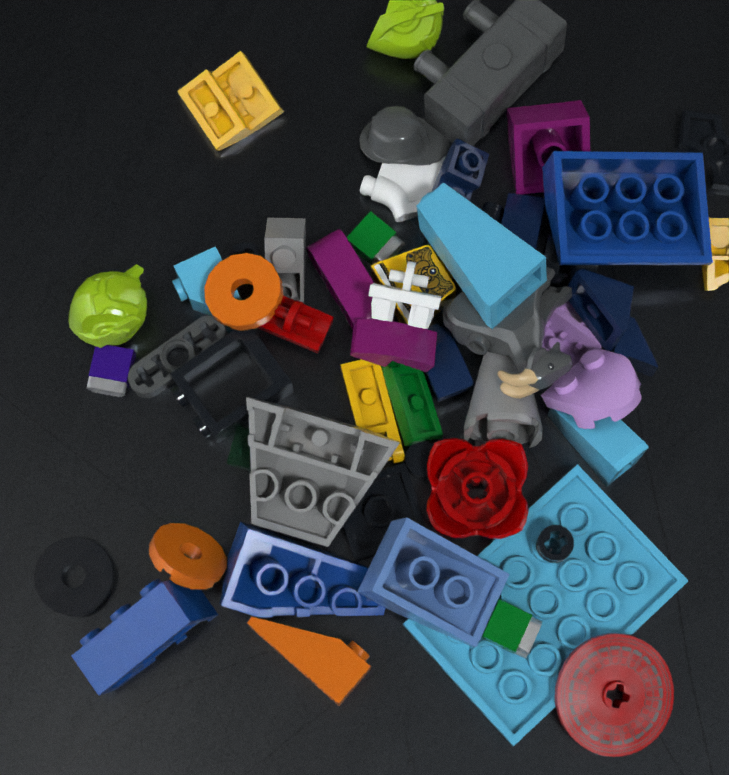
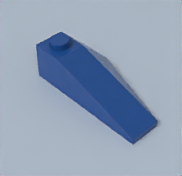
M240 521L227 558V569L224 575L220 599L221 606L258 618L295 615L296 617H310V615L373 616L384 615L386 609L357 593L369 568L368 566Z

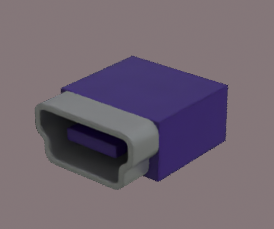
M106 345L102 348L95 346L86 388L95 393L116 397L125 396L126 388L129 387L128 373L134 365L136 358L134 349Z

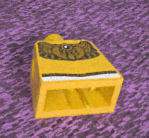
M430 245L415 248L371 265V278L374 283L402 288L403 283L388 281L390 270L406 272L408 261L416 262L414 274L428 276L429 280L427 288L412 285V291L442 296L441 302L456 297L457 288L452 281L453 276L441 259H438ZM396 302L394 315L399 323L408 324L411 304ZM435 309L434 316L437 315L441 310Z

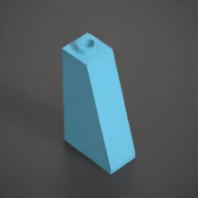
M442 183L433 192L424 195L419 204L416 205L420 231L483 321L491 329L547 281L546 257L447 184Z

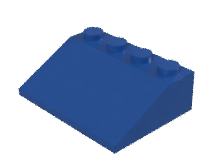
M553 151L542 167L545 207L559 265H711L713 263L703 153Z

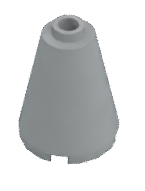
M487 352L482 358L463 427L464 439L467 442L469 438L475 440V446H481L493 439L512 440L521 444L529 442V448L536 446L542 440L543 427L534 393L521 399L512 398L504 394L500 389V385L504 382L498 377V371L502 370L507 373L518 374L517 367L510 356Z

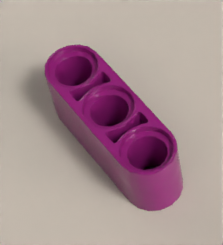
M337 229L306 246V251L312 264L351 329L353 330L354 322L357 319H373L371 308L373 297L368 295L370 284L374 282L344 233Z

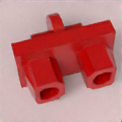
M283 295L281 304L279 303L274 311L275 315L270 321L259 326L258 329L318 354L334 321V317Z

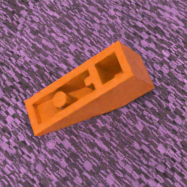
M251 617L247 622L252 630L338 706L343 703L371 670V666L366 662L370 655L354 641L346 645L342 640L256 617Z

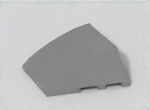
M246 397L249 414L248 446H250L251 473L249 474L251 523L329 547L400 442L368 429L308 411Z

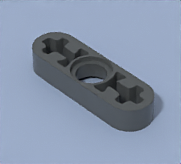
M211 315L200 317L136 362L128 373V382L134 393L142 398H153L174 384L170 374L181 366H172L168 363L167 356L169 352L177 347L184 348L189 352V361L197 355L187 339L192 337L194 343H197L204 337L202 333L204 328L208 327L211 331L217 328L218 330L215 333L216 341L211 342L209 339H204L197 344L199 350L203 352L227 335L225 325H222ZM160 359L163 367L170 374L164 377L162 371H159L152 377L154 384L151 387H148L146 384L138 386L137 384L141 381L139 374L144 371L148 375L156 372L159 368L155 362Z

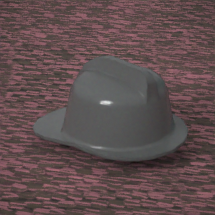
M396 105L385 107L373 116L371 122L361 131L359 138L361 150L367 158L386 164L431 165L440 161L447 154L449 140L429 125L424 118L417 117L410 109L404 106Z

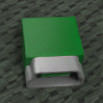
M371 211L346 237L354 251L370 265L396 256L405 245V242L396 236V231Z
M499 599L481 638L526 659L541 628L542 621L532 617V614Z

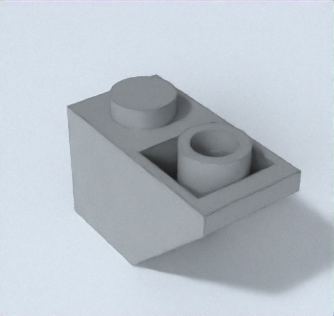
M267 218L264 237L265 259L274 266L282 280L283 295L304 303L306 218Z

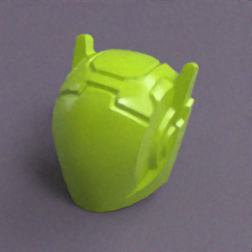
M389 0L386 13L380 15L368 41L367 48L400 59L418 58L425 50L431 51L435 47L437 40H439L442 31L444 4L441 2L437 3L436 0Z
M136 264L124 273L118 271L100 272L86 278L76 290L70 305L68 322L74 334L86 343L99 348L106 345H120L129 341L143 325L147 313L146 292L141 287L139 280L144 268Z

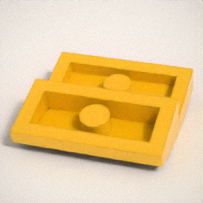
M239 51L212 73L206 69L177 91L218 151L244 139L284 112L242 51Z

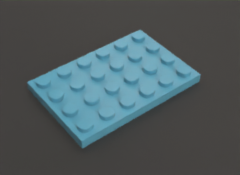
M578 464L528 509L526 524L522 531L506 538L495 539L477 556L510 574L499 599L532 614V617L542 621L541 628L526 659L482 638L477 647H471L411 619L403 623L404 628L512 747L556 707L555 687L558 674L563 663L576 647L586 640L602 634L621 633L631 636L688 582L687 578ZM551 525H561L567 528L574 539V548L571 554L559 563H549L543 560L536 549L538 536L546 527ZM550 534L549 541L544 543L547 551L552 548L551 553L558 555L561 547L566 545L563 538L558 540L559 535Z

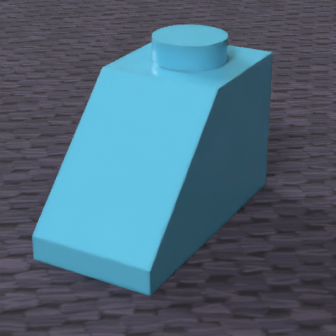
M216 246L174 265L178 278L172 280L181 302L188 299L193 310L211 316L213 315L205 303L204 287L209 273L222 261ZM236 289L234 298L242 300Z

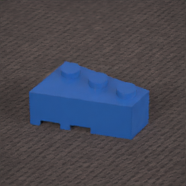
M156 579L140 591L142 598L133 606L128 603L116 610L109 617L112 621L111 624L103 630L97 628L80 640L82 647L71 656L99 696L117 690L157 660L156 657L174 642L178 645L188 638L185 633L199 622L205 620L209 622L219 615L201 590L188 589L173 583L171 580L162 582L160 579Z

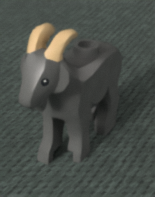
M546 267L547 281L493 329L486 325L463 291L455 298L446 299L440 303L439 310L443 311L444 325L450 330L459 344L466 345L468 349L476 354L484 355L487 352L512 358L519 373L511 374L500 370L497 374L501 381L504 382L500 385L501 391L512 398H525L541 389L549 387L561 376L569 372L573 365L571 356L560 351L559 342H556L550 350L542 347L545 327L556 308L567 303L572 297V288L550 286V281L555 275V271L552 268Z

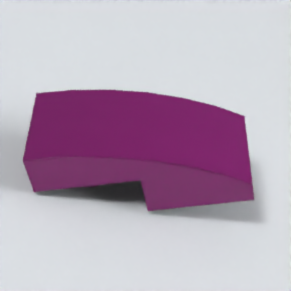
M357 319L354 322L350 356L383 367L394 361L428 372L434 367L437 332L399 322Z

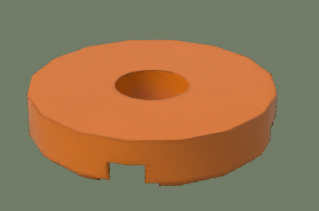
M250 253L231 255L220 261L209 273L204 287L205 303L213 317L222 325L224 324L231 327V329L239 331L256 329L270 321L283 298L282 280L274 266L262 256ZM243 284L252 285L254 290L249 298L245 300L234 298V293L239 286Z
M169 523L160 526L149 543V556L155 568L160 573L164 569L171 575L169 580L179 586L188 589H209L216 582L220 581L227 569V556L222 546L212 536L197 527L185 523Z

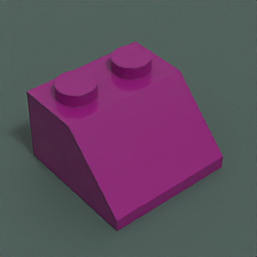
M581 100L507 108L508 145L516 194L544 192L542 167L553 151H590V117Z

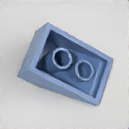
M406 517L390 522L357 593L390 611L471 647H477L510 574Z

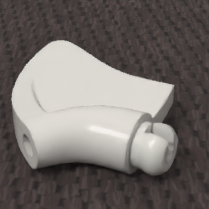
M446 156L431 165L417 166L382 163L377 178H373L370 175L363 177L360 193L364 196H371V200L389 207L396 222L412 219L418 216L416 205L419 204L424 195L432 191Z

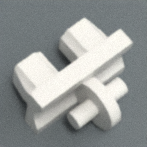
M411 261L407 263L406 272L390 270L388 281L403 283L402 288L372 283L370 284L368 295L373 297L371 304L373 319L392 322L396 302L411 304L408 325L428 329L435 309L439 310L442 296L411 290L412 285L427 288L429 280L428 276L414 274L416 262Z

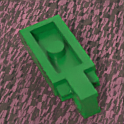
M394 361L390 362L386 367L382 366L383 376L404 445L411 446L422 441L433 443L442 439L443 432L424 371Z

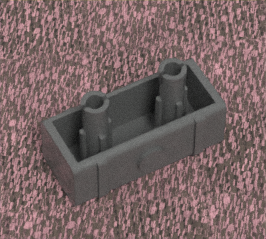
M473 0L464 11L463 19L483 33L480 38L451 68L432 54L430 50H425L415 61L414 70L420 72L434 83L424 95L425 120L450 142L453 143L458 138L474 146L480 138L483 139L489 133V129L507 111V108H510L532 83L551 67V63L564 51L567 22L539 0H515L500 17L483 5L480 0Z

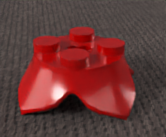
M458 438L435 442L427 462V476L432 488L431 495L427 500V514L434 530L452 538H467L479 535L489 539H502L522 531L529 512L527 501L522 495V486L528 472V462L522 444L506 439L489 440L481 446H473L466 440ZM471 483L476 487L481 483L486 488L483 491V495L486 497L483 499L478 497L472 499L468 496L470 489L466 486Z

